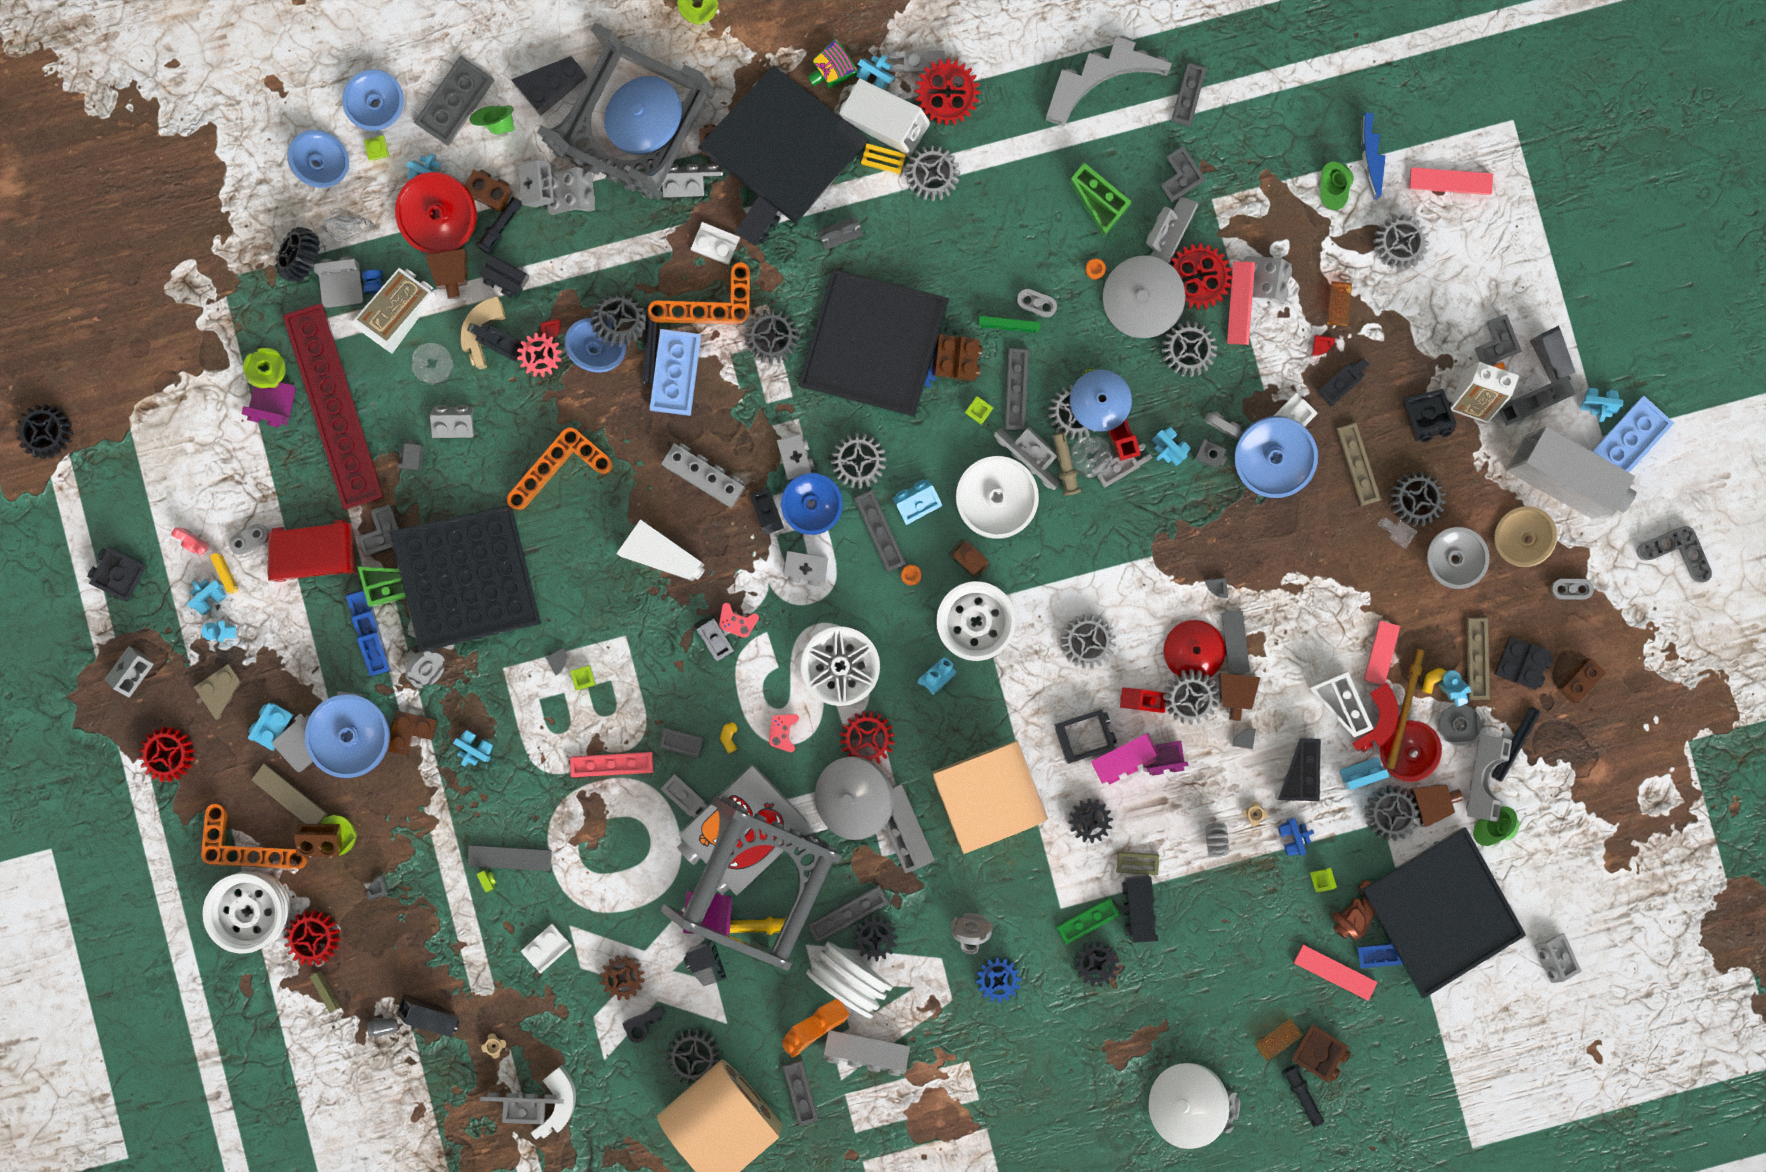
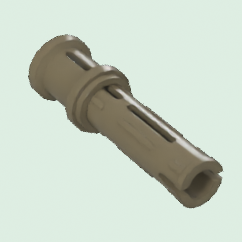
M1059 432L1053 434L1061 470L1059 478L1062 479L1064 487L1063 495L1069 496L1080 493L1081 488L1077 484V471L1073 469L1066 433Z

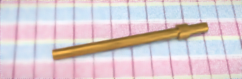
M1416 650L1413 664L1409 668L1410 677L1386 766L1389 769H1395L1416 683L1423 669L1421 664L1424 650Z

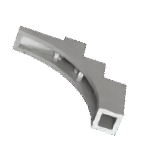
M1116 36L1109 59H1106L1101 53H1089L1082 76L1078 75V72L1075 70L1062 69L1045 120L1065 127L1071 111L1079 100L1101 82L1120 74L1132 72H1152L1167 76L1172 63L1161 56L1156 58L1149 56V53L1143 50L1134 51L1135 42H1132L1131 38Z

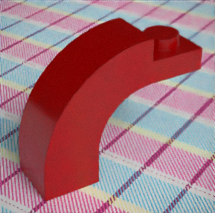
M1105 397L1100 398V402L1106 401ZM1127 418L1118 427L1107 431L1115 454L1120 461L1141 455L1136 435L1132 433Z
M1388 683L1369 693L1379 709V721L1370 733L1352 743L1357 752L1360 750L1366 752L1373 747L1372 743L1375 741L1381 748L1395 733L1399 720V706L1396 696Z

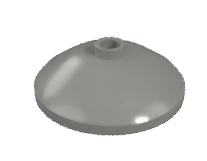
M1453 527L1440 532L1431 541L1427 551V565L1432 576L1440 584L1452 589H1464L1478 583L1487 572L1489 550L1485 541L1476 532L1464 527ZM1453 555H1456L1458 557V561L1456 563L1452 561Z

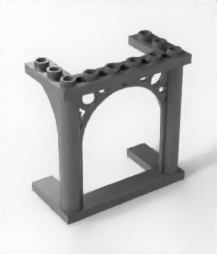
M594 22L591 31L604 47L594 68L565 119L551 129L541 125L537 133L542 137L541 141L546 143L547 147L553 150L555 155L561 158L567 156L571 158L570 161L580 167L582 164L586 165L592 173L596 175L602 173L606 175V179L613 183L619 181L624 184V188L632 192L636 189L646 199L652 200L655 198L660 200L663 194L660 188L706 99L712 100L715 91L702 72L685 64L681 72L622 45L612 30ZM620 57L690 89L682 104V117L679 127L672 138L661 148L636 160H620L603 152L595 142L591 129V118L595 105ZM583 127L587 129L586 133H579L582 132ZM584 138L590 140L587 147L582 149L576 147L579 140ZM591 149L596 150L594 156L593 153H588ZM609 159L612 160L611 164H607ZM649 160H655V161L651 164V165L653 166L652 169L650 168V166H649V164H648V161H649ZM639 164L644 165L646 173L643 174L636 171V166ZM625 166L631 167L629 172L626 169L625 171L623 170Z
M714 796L711 804L719 812V831L707 865L685 912L667 904L663 905L661 912L685 930L789 971L792 965L788 961L790 953L833 861L839 864L842 855L835 852L837 848L813 834L805 836L792 828L789 831L784 830V825L773 821L772 824L766 822V817L757 813L752 816L748 814L749 810L725 796H722L721 799ZM747 828H752L754 831V839L751 842L746 841L744 836ZM760 833L764 836L766 834V838L763 840L760 839ZM738 838H739L740 842L742 843V845H741L740 847H736V845L739 843V842L737 841ZM758 845H771L784 850L793 859L799 876L796 898L773 948L753 939L751 943H747L701 924L729 864L743 851ZM795 848L797 850H802L799 852V854H794ZM806 854H812V861L809 864L802 865L800 862L801 858ZM811 869L810 872L808 871L807 877H805L804 871Z

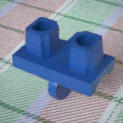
M1293 817L1286 819L1287 822L1277 826L1281 837L1291 834L1293 842L1283 845L1286 855L1297 854L1302 856L1307 854L1302 838H1304L1305 844H1310L1309 835L1314 834L1313 829L1307 830L1306 824L1302 823L1299 825L1300 832L1296 819Z

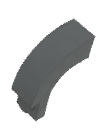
M1565 376L1504 404L1499 412L1505 425L1508 426L1576 393L1568 376Z

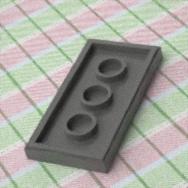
M460 56L414 123L449 147L495 81L494 78Z

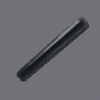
M651 303L647 304L642 370V383L653 384L655 373L658 322H653L648 317L647 312ZM659 307L652 308L651 312L654 316H658Z
M1533 707L1529 708L1512 739L1509 761L1502 762L1496 767L1492 774L1493 779L1499 782L1504 780L1540 715L1539 710Z

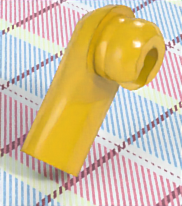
M1437 668L1428 672L1424 680L1422 692L1432 694L1434 684L1443 680V675L1447 671L1443 668Z
M733 722L723 726L720 740L728 754L737 750L732 741L733 734L737 732V725Z

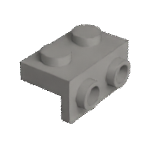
M438 405L433 407L430 414L432 438H473L474 407H468L467 405H458L456 407Z

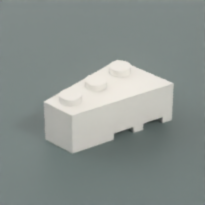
M1348 671L1309 687L1353 737L1373 730Z

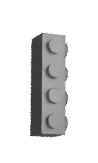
M674 443L661 465L733 509L745 489L742 485L743 481L734 475L731 478L724 474L726 471L716 464L714 467L707 464L708 459L702 455L694 456L689 453L691 449L680 443L678 446Z
M901 784L892 788L893 809L885 828L904 872L908 873L934 861V857Z
M830 1030L827 1033L823 1058H827L829 1063L839 1064V1061L847 1062V1066L859 1068L862 1065L867 1066V1070L880 1072V1069L887 1070L890 1075L900 1076V1073L904 1074L906 1072L910 1046Z

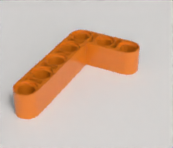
M737 263L732 267L730 273V303L654 301L649 305L648 317L653 322L743 324L749 316V267L744 263ZM742 269L745 272V277H736L734 271ZM737 289L743 290L745 297L737 298L734 295V291ZM654 307H660L663 314L654 316L651 310ZM676 307L681 308L683 315L676 317L673 315L672 310ZM700 308L703 310L704 315L699 318L695 317L693 310ZM715 309L723 310L724 317L716 318L713 311ZM737 309L742 310L745 317L742 319L736 318L734 311Z
M566 428L509 493L507 502L510 507L516 510L526 508L573 452L600 474L609 473L612 470L613 463L607 455L576 429ZM569 433L576 434V440L573 443H568L566 440ZM585 446H591L592 453L589 456L582 455V449ZM561 448L563 450L562 457L554 458V450ZM606 459L608 462L607 467L602 470L598 469V461ZM543 464H548L550 467L549 472L546 474L540 473V467ZM534 479L536 481L535 488L528 490L526 487L527 482ZM516 495H521L523 498L522 503L518 506L514 505L513 498Z
M211 804L207 807L201 852L205 863L214 866L302 869L306 866L308 860L304 856H301L302 860L298 865H293L292 857L296 855V849L225 846L227 810L218 804ZM215 809L221 810V816L218 819L212 818V812ZM217 829L219 837L216 840H211L210 833ZM212 850L217 851V858L214 861L208 859V854ZM233 851H237L239 855L235 862L229 860V855ZM254 852H258L260 856L256 863L250 861V856ZM275 853H279L281 857L277 864L271 862V856Z

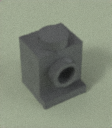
M1204 439L1201 441L1194 460L1211 468L1218 469L1219 465L1224 466L1228 455L1225 454V448ZM1210 451L1216 452V458L1210 457Z
M406 440L404 449L401 448L400 461H402V464H398L399 469L422 471L424 447L419 445L418 441Z

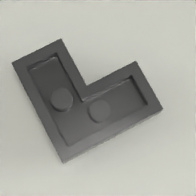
M1184 146L1166 157L1176 175L1161 184L1160 188L1170 203L1205 182L1206 179Z
M1507 314L1486 322L1493 341L1475 348L1479 361L1487 365L1522 352Z
M389 504L371 511L377 531L358 537L364 557L393 548L389 532L400 528L392 505Z

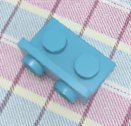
M928 479L916 482L912 488L901 490L892 498L906 525L943 506Z
M268 703L267 705L264 704L259 712L260 718L257 723L254 722L248 731L250 733L248 739L254 740L274 751L273 741L287 729L294 714L275 703Z
M1378 757L1340 769L1339 771L1346 790H1352L1389 777L1387 769L1382 768Z

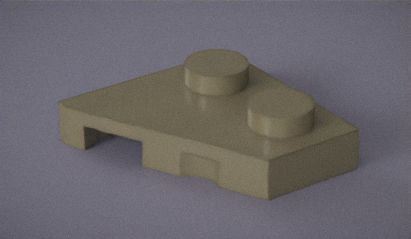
M227 664L194 686L215 720L221 718L223 710L232 699L234 691L239 687L241 679L231 664Z

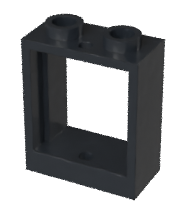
M1099 709L1054 724L1066 764L1115 749L1114 744L1117 743L1114 732L1109 731L1108 724H1110V719L1107 712L1103 713V710ZM1097 716L1107 745L1074 756L1065 726Z

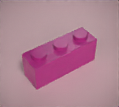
M1146 733L1091 761L1101 783L1108 782L1110 785L1120 780L1119 775L1126 772L1128 776L1138 771L1137 766L1143 763L1145 766L1156 762L1155 757L1160 754L1150 734Z

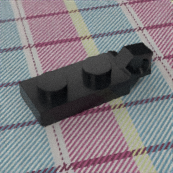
M470 323L467 331L477 336L475 340L479 344L516 362L520 353L517 350L523 347L521 341L491 325L482 324L479 327Z
M1363 358L1356 365L1353 362L1347 364L1317 393L1330 407L1333 406L1362 380L1364 374L1361 371L1369 363Z

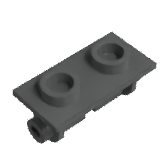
M856 217L818 231L825 250L863 236Z

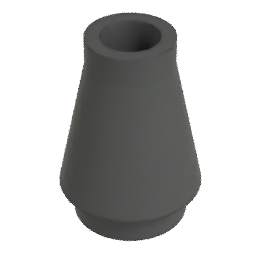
M372 1018V1020H367L369 1037L374 1036V1038L398 1031L397 1019Z

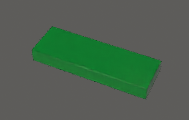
M979 316L978 321L979 327L1038 333L1041 322Z
M1108 897L1057 925L1056 928L1067 945L1117 918L1120 914L1111 897Z

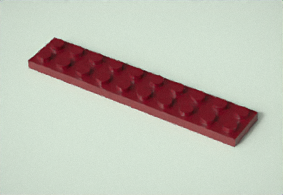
M319 303L282 315L343 510L384 498L323 304Z

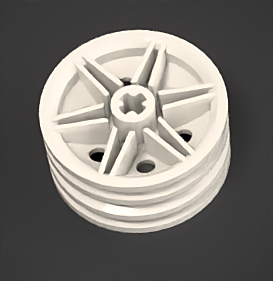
M968 582L955 587L945 596L937 613V629L944 645L958 657L971 661L987 660L1001 653L1011 641L1016 626L1015 611L1009 598L999 588L985 582ZM975 598H982V604L976 605L974 602ZM957 606L964 608L962 613L956 612ZM993 609H997L999 611V615L997 617H993L991 615V611ZM979 616L982 625L973 627L971 625L973 622L970 621L971 618ZM954 627H961V633L955 634L953 631ZM996 630L997 636L992 638L989 636V632ZM972 638H976L978 640L977 646H972L970 644Z
M832 627L818 633L807 644L801 659V674L808 690L822 702L836 706L851 705L864 699L875 687L880 672L879 656L873 643L863 633L848 627ZM848 644H852L854 646V650L852 652H848L846 650V646ZM831 645L833 652L827 653L825 651L826 646ZM841 660L844 661L845 671L837 672V667H834L835 663H840ZM863 661L865 668L859 669L857 667L858 662ZM817 664H822L824 670L818 672L816 670ZM850 680H854L856 682V686L854 688H850L848 686V682ZM829 681H833L835 683V687L833 689H829L827 687Z
M259 870L238 872L220 880L209 891L203 905V922L207 933L221 948L234 953H251L273 943L284 933L291 917V901L283 884L269 873ZM236 889H241V896L235 893ZM258 890H262L263 895L260 898H258ZM225 906L230 908L229 914L224 912ZM247 907L253 909V913L247 912ZM267 908L272 910L271 916L265 912ZM234 925L240 927L239 932L234 931ZM256 926L261 928L260 933H255Z
M827 941L825 946L828 949L826 951L821 950L819 953L823 961L814 960L812 963L814 969H808L806 974L845 1005L871 1019L874 1015L871 1012L872 1009L877 1010L880 1007L875 999L884 1000L887 996L884 993L885 990L891 991L892 985L857 958Z

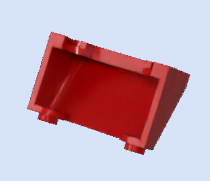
M335 520L332 525L284 530V527L272 528V532L268 533L267 574L268 581L286 582V579L294 580L330 574L357 573L352 524L346 523L345 520Z

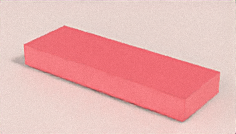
M1379 621L1364 681L1379 685L1385 684L1400 626Z

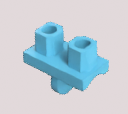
M883 54L881 58L873 55L871 61L877 65L865 58L863 60L860 59L858 63L860 67L856 75L858 78L867 81L872 73L877 76L873 85L883 90L895 79V76L881 69L883 67L889 70L891 67L890 64L885 62L887 55Z
M431 153L428 158L422 155L420 161L425 163V165L415 160L412 162L408 161L406 166L409 168L407 179L410 180L417 175L427 172H440L432 168L439 169L441 163L435 161L436 155Z
M1588 388L1584 400L1580 404V410L1591 411V415L1597 416L1598 422H1603L1605 417H1612L1613 414L1618 413L1619 408L1623 406V400L1619 399L1618 391L1609 390L1605 393V397H1599V390L1597 388Z
M1171 427L1164 431L1161 430L1151 441L1156 445L1154 449L1160 454L1156 458L1157 461L1164 458L1168 463L1172 461L1178 466L1187 457L1186 454L1190 450V446L1183 441L1177 445L1172 440L1177 434Z
M195 579L192 582L195 588L190 591V594L195 597L187 605L190 609H195L201 615H206L212 609L206 600L212 596L219 603L227 597L222 588L224 586L223 583L214 580L209 584L207 579L200 583Z
M217 621L216 624L209 622L204 624L201 634L206 640L216 639L215 642H224V638H236V626L225 625V621Z
M944 657L921 676L917 683L925 686L934 695L955 676L957 671L952 668L954 664Z
M1456 670L1445 672L1443 682L1438 683L1439 688L1447 694L1450 701L1454 700L1456 706L1468 703L1466 693L1471 692L1470 686L1461 679V675Z
M466 730L460 738H456L453 743L467 751L466 754L460 750L457 755L463 759L461 765L465 767L468 763H471L475 766L478 760L473 758V755L484 762H489L491 758L489 754L493 744L483 739L479 747L476 748L471 744L477 735L469 730Z

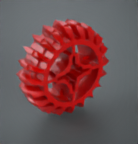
M862 711V718H859L858 714L855 713L854 717L856 720L853 722L851 718H848L847 721L851 725L843 724L842 726L844 729H847V733L840 732V736H846V740H841L840 744H847V747H844L842 751L850 750L851 753L847 757L854 755L870 761L876 759L877 763L880 764L879 756L882 755L884 759H887L888 757L884 753L885 750L890 753L893 751L887 747L888 744H895V741H889V737H894L895 733L888 734V730L892 729L893 726L885 727L884 724L888 722V719L885 718L882 722L879 721L881 718L880 713L877 715V718H873L874 711H870V717H866V712ZM872 721L877 723V725L872 730L865 731L858 723ZM852 729L860 736V741L854 748L850 742ZM881 729L885 735V742L882 748L875 742V735ZM859 730L867 735L874 730L876 731L873 734V738H871L875 747L869 742L859 746L862 743V739H864ZM864 746H870L877 753L871 756H864L857 752Z
M161 727L160 731L154 729L153 735L147 734L146 738L148 741H141L145 748L138 749L139 752H143V756H139L138 760H144L145 763H142L140 767H147L145 774L149 775L152 773L151 778L155 780L159 777V782H164L165 779L168 782H173V777L179 780L181 779L180 773L187 775L185 768H192V765L188 762L195 760V757L190 756V753H194L195 749H189L193 742H186L188 735L184 734L181 736L182 730L177 729L175 731L174 727H169L168 730L166 727ZM168 737L175 740L178 746L170 747L163 738ZM157 743V753L152 757L153 748ZM164 751H172L170 756H168L169 758H161L166 753ZM181 752V760L178 764L176 756ZM163 762L166 767H169L170 771L167 772L159 769L155 763Z
M307 910L303 911V917L300 914L295 915L296 920L292 919L289 921L292 927L285 928L290 933L283 937L284 939H289V942L284 944L285 947H291V950L287 953L288 955L296 954L293 957L294 961L301 958V965H304L306 961L308 966H313L314 961L317 966L321 965L322 960L324 962L329 961L328 955L331 957L335 955L332 949L339 948V945L334 943V941L341 940V937H335V934L339 933L340 929H333L337 922L329 923L331 916L328 915L323 918V911H320L318 915L316 910H311L310 914ZM311 921L322 925L325 931H318ZM305 923L304 935L297 939L298 930ZM321 935L316 940L304 941L308 936ZM327 937L326 947L320 953V941ZM299 945H307L313 955L304 952Z

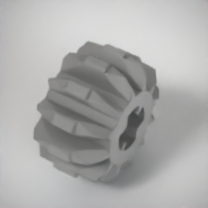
M1219 822L1208 824L1205 828L1208 855L1210 857L1228 855L1227 826L1225 823Z

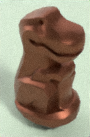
M1367 879L1362 880L1361 884L1358 885V891L1363 895L1362 900L1354 897L1351 899L1350 904L1341 912H1333L1330 915L1331 920L1335 924L1333 929L1344 939L1350 937L1356 941L1363 937L1374 917V912L1361 891L1363 887L1372 883V881Z

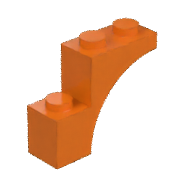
M836 998L818 1008L813 1016L794 1025L781 1040L784 1050L794 1058L812 1042L843 1023L850 1015L843 1003Z

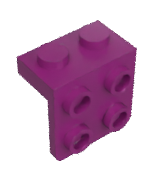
M281 382L275 388H258L254 386L249 407L243 406L241 414L247 416V420L259 423L260 420L267 421L269 426L277 428L280 425L287 426L296 387Z
M1174 741L1155 744L1160 755L1155 757L1156 762L1145 766L1143 763L1144 772H1149V775L1152 776L1164 774V770L1167 769L1170 772L1185 771L1184 767L1189 766V764L1184 760L1182 742Z
M686 891L685 910L694 891ZM715 893L701 924L729 935L732 897ZM683 929V933L695 934L693 932Z

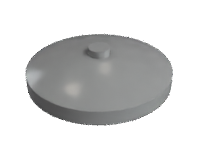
M1136 256L1120 263L1109 275L1103 290L1104 309L1111 323L1121 332L1136 338H1152L1167 332L1177 323L1185 306V287L1180 275L1166 261L1153 256Z
M845 757L829 764L821 773L815 790V802L820 818L828 829L845 839L860 840L875 835L886 825L892 813L893 791L888 777L878 765L863 757Z

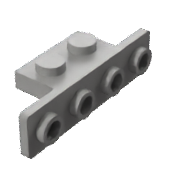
M710 163L707 166L688 164L686 167H678V165L672 164L662 184L663 197L704 196L703 176H723L724 168L718 163ZM642 168V173H643V174L646 173V169H645V168Z
M1180 197L1174 210L1164 206L1162 212L1157 216L1153 230L1149 232L1146 243L1153 250L1151 256L1162 259L1168 264L1170 263L1198 206L1196 201Z
M1030 427L1017 440L1013 439L1003 428L994 433L997 442L1001 446H1006L1015 459L1021 460L1032 474H1036L1041 478L1042 483L1047 488L1055 490L1061 482L1046 469L1056 459L1057 452Z
M487 1093V1097H480V1101L503 1102L502 1123L544 1124L545 1103L564 1104V1099H557V1095H544V1099H538V1094H525V1098H519L517 1093H506V1097H500V1093Z

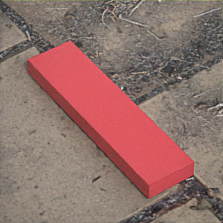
M1413 167L1410 169L1409 189L1481 195L1492 194V173Z
M1233 261L1227 344L1249 345L1255 262Z
M653 752L570 757L571 777L654 773Z
M1303 944L1293 962L1368 1001L1378 983Z

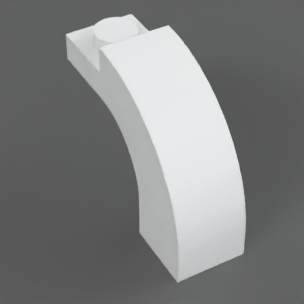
M562 1065L549 1074L543 1082L553 1095H557V1099H564V1104H555L553 1114L544 1121V1124H540L531 1132L535 1139H538L540 1136L543 1139L553 1131L551 1127L557 1133L561 1131L574 1111L576 1102L574 1083Z

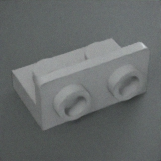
M1565 933L1558 934L1544 943L1535 945L1537 955L1551 983L1564 982L1581 972Z

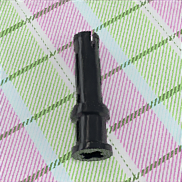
M512 196L491 227L485 229L486 233L479 242L475 243L480 250L488 255L492 253L491 249L497 241L502 239L501 234L521 208L522 202Z
M1291 1065L1282 1071V1075L1286 1076L1291 1086V1092L1297 1095L1312 1126L1317 1127L1323 1124L1325 1120L1308 1091L1307 1080L1303 1079L1298 1070L1299 1065Z

